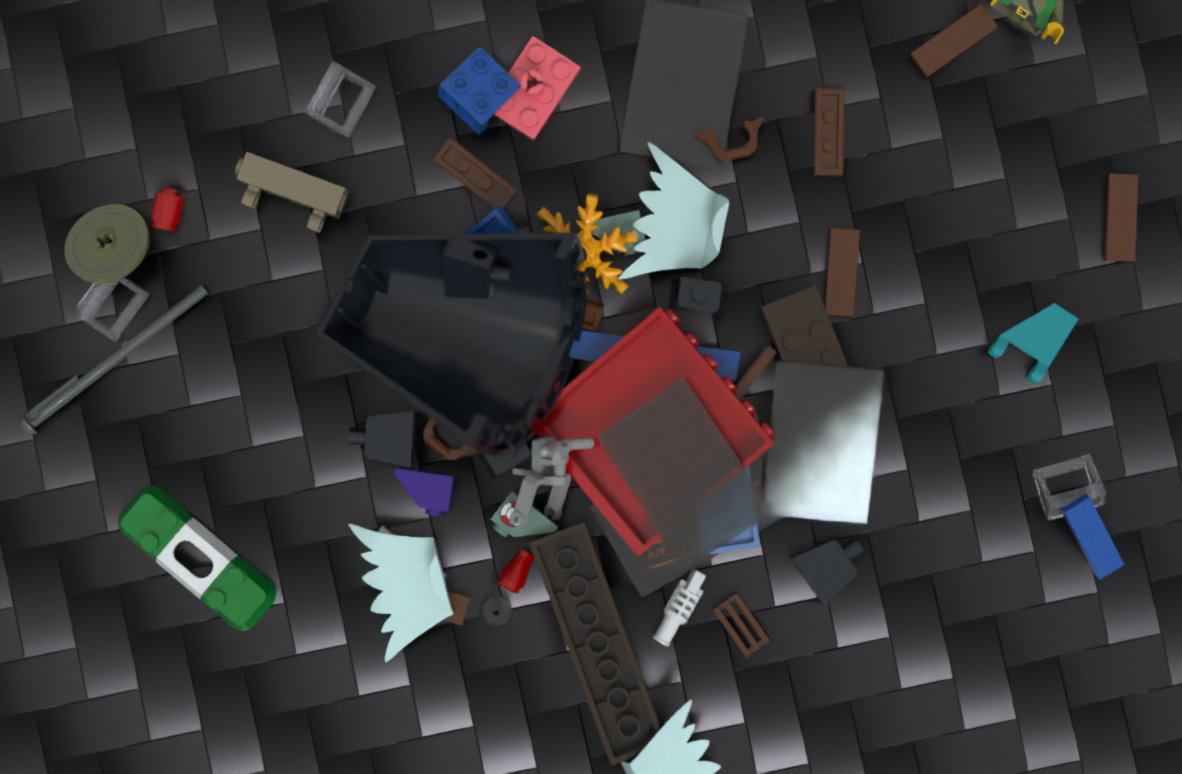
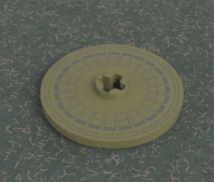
M110 204L89 211L74 224L67 236L64 252L69 268L79 278L90 283H110L125 277L141 263L147 253L150 242L147 223L136 210L125 205Z

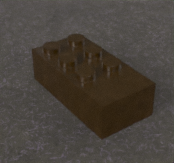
M816 285L758 309L773 348L777 352V358L801 417L859 395Z

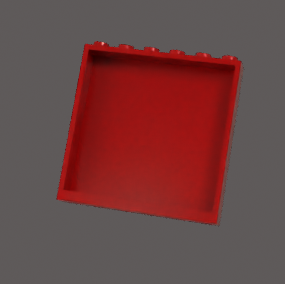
M662 307L656 309L562 390L545 421L538 419L532 427L540 438L551 436L555 437L556 441L581 437H591L594 439L595 445L590 449L570 450L566 470L638 557L776 443L773 439L776 434L765 421L761 424L753 416L757 411L746 398L741 401L734 393L738 389L728 376L722 379L715 370L719 366L708 353L703 356L696 348L700 343L689 330L684 333L677 325L681 322L678 316L670 308L665 311Z

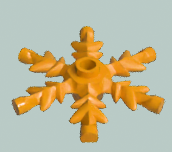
M587 194L585 209L578 206V213L582 221L576 220L581 228V231L577 234L582 247L587 252H584L585 258L583 262H579L580 271L584 272L588 267L594 268L596 279L601 275L606 289L609 288L611 283L622 294L629 287L622 279H618V275L622 274L623 271L608 267L612 262H602L599 255L603 250L612 255V249L626 252L627 249L624 247V244L638 241L637 232L632 230L619 235L620 228L617 227L609 237H607L605 231L601 240H595L592 237L591 231L599 227L594 225V223L602 216V211L595 212L598 195ZM545 207L537 213L536 216L548 225L543 228L544 232L570 233V223H567L564 227L563 219L559 212L556 213L555 218Z

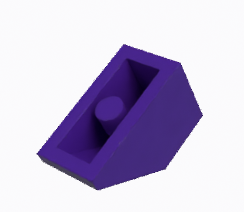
M395 468V476L418 507L426 508L425 514L443 516V511H450L455 476Z

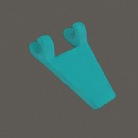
M1053 303L999 335L989 348L988 354L998 358L1003 355L1008 344H1012L1037 361L1027 375V379L1036 384L1044 378L1050 364L1075 326L1078 318Z

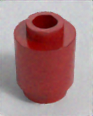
M163 188L162 193L156 192L150 218L153 220L152 227L175 232L176 225H180L185 198L179 197L180 191Z

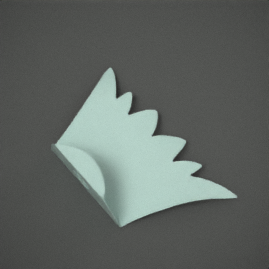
M647 142L650 151L663 173L651 171L650 175L661 191H643L639 193L641 200L654 214L640 218L632 226L651 237V239H647L634 247V250L646 254L629 266L618 278L619 280L660 270L680 268L702 269L713 261L720 251L730 201L726 197L710 190L650 142Z
M349 524L359 540L372 550L371 552L362 553L361 556L368 562L379 566L366 573L362 579L370 586L383 590L374 600L371 611L374 613L391 614L381 630L382 633L394 631L386 649L385 662H387L419 635L454 614L434 537L390 535ZM415 563L426 566L421 570Z
M692 700L684 704L666 722L630 764L624 761L621 762L626 774H714L721 768L717 763L698 761L708 748L709 740H697L687 743L695 728V724L683 728Z

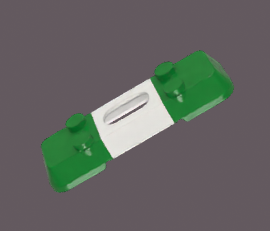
M157 486L143 488L119 516V530L129 540L236 630L246 631L251 629L275 602L277 591L273 583L246 560L238 556L161 488ZM181 541L193 543L212 560L213 570L207 577H196L176 560L174 549Z

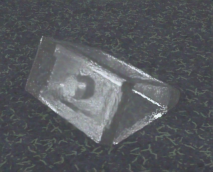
M332 61L305 113L317 122L349 138L376 86ZM345 77L362 86L363 89L343 126H340L323 115Z
M127 277L110 283H93L73 311L78 318L116 342L150 294ZM121 282L136 292V295L113 326L108 329L93 318V316L117 283Z
M1089 454L1033 470L1042 507L1048 521L1063 517L1061 508L1083 494H1087L1091 498L1095 507L1104 505L1106 490ZM1086 468L1090 482L1089 486L1051 496L1044 479Z

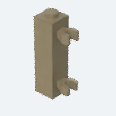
M246 152L244 158L241 157L235 169V173L238 174L236 179L248 185L241 201L242 204L256 209L260 193L265 191L314 209L307 227L319 233L323 228L326 214L339 219L349 193L344 187Z

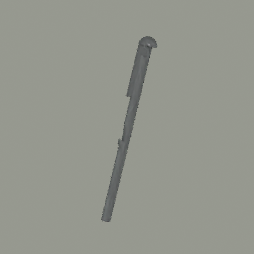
M201 284L129 341L123 342L121 344L122 347L118 351L108 356L80 379L79 376L75 375L21 417L19 426L22 432L28 435L37 434L38 425L208 294V291Z

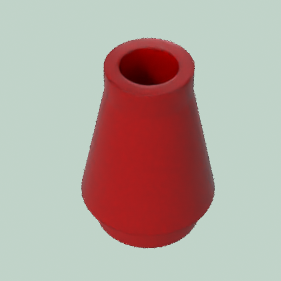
M519 549L517 554L499 573L498 576L500 578L497 584L512 593L518 594L520 589H524L534 556Z

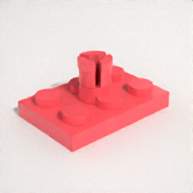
M532 36L508 72L521 85L520 90L494 116L535 141L580 72L581 67Z

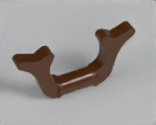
M759 117L753 122L748 120L743 122L742 127L746 130L749 137L748 143L744 146L727 150L720 148L716 141L717 131L714 128L708 133L697 132L694 138L705 143L714 157L721 162L749 157L757 148V133L759 127L764 122V117Z
M429 418L423 431L424 439L444 459L456 460L468 452L476 451L466 443L457 450L450 449L435 436L433 429L437 422Z

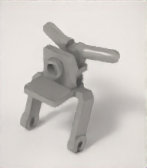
M548 436L532 440V464L512 468V474L526 477L523 479L514 511L510 515L511 524H517L516 527L518 529L524 528L527 525L537 487L543 484L545 486L553 485L548 503L544 509L545 516H551L552 520L561 518L562 506L571 481V475L566 472L570 450L592 448L595 445L593 438L581 437L556 441L555 437Z

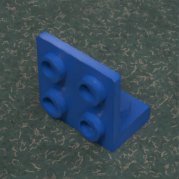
M478 47L439 85L438 97L480 135L487 128L489 119L520 90L521 85L483 48Z

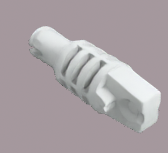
M693 569L686 581L680 580L664 608L663 614L665 617L657 632L653 635V639L669 647L680 624L684 625L688 621L704 592L700 589L706 577L704 573Z

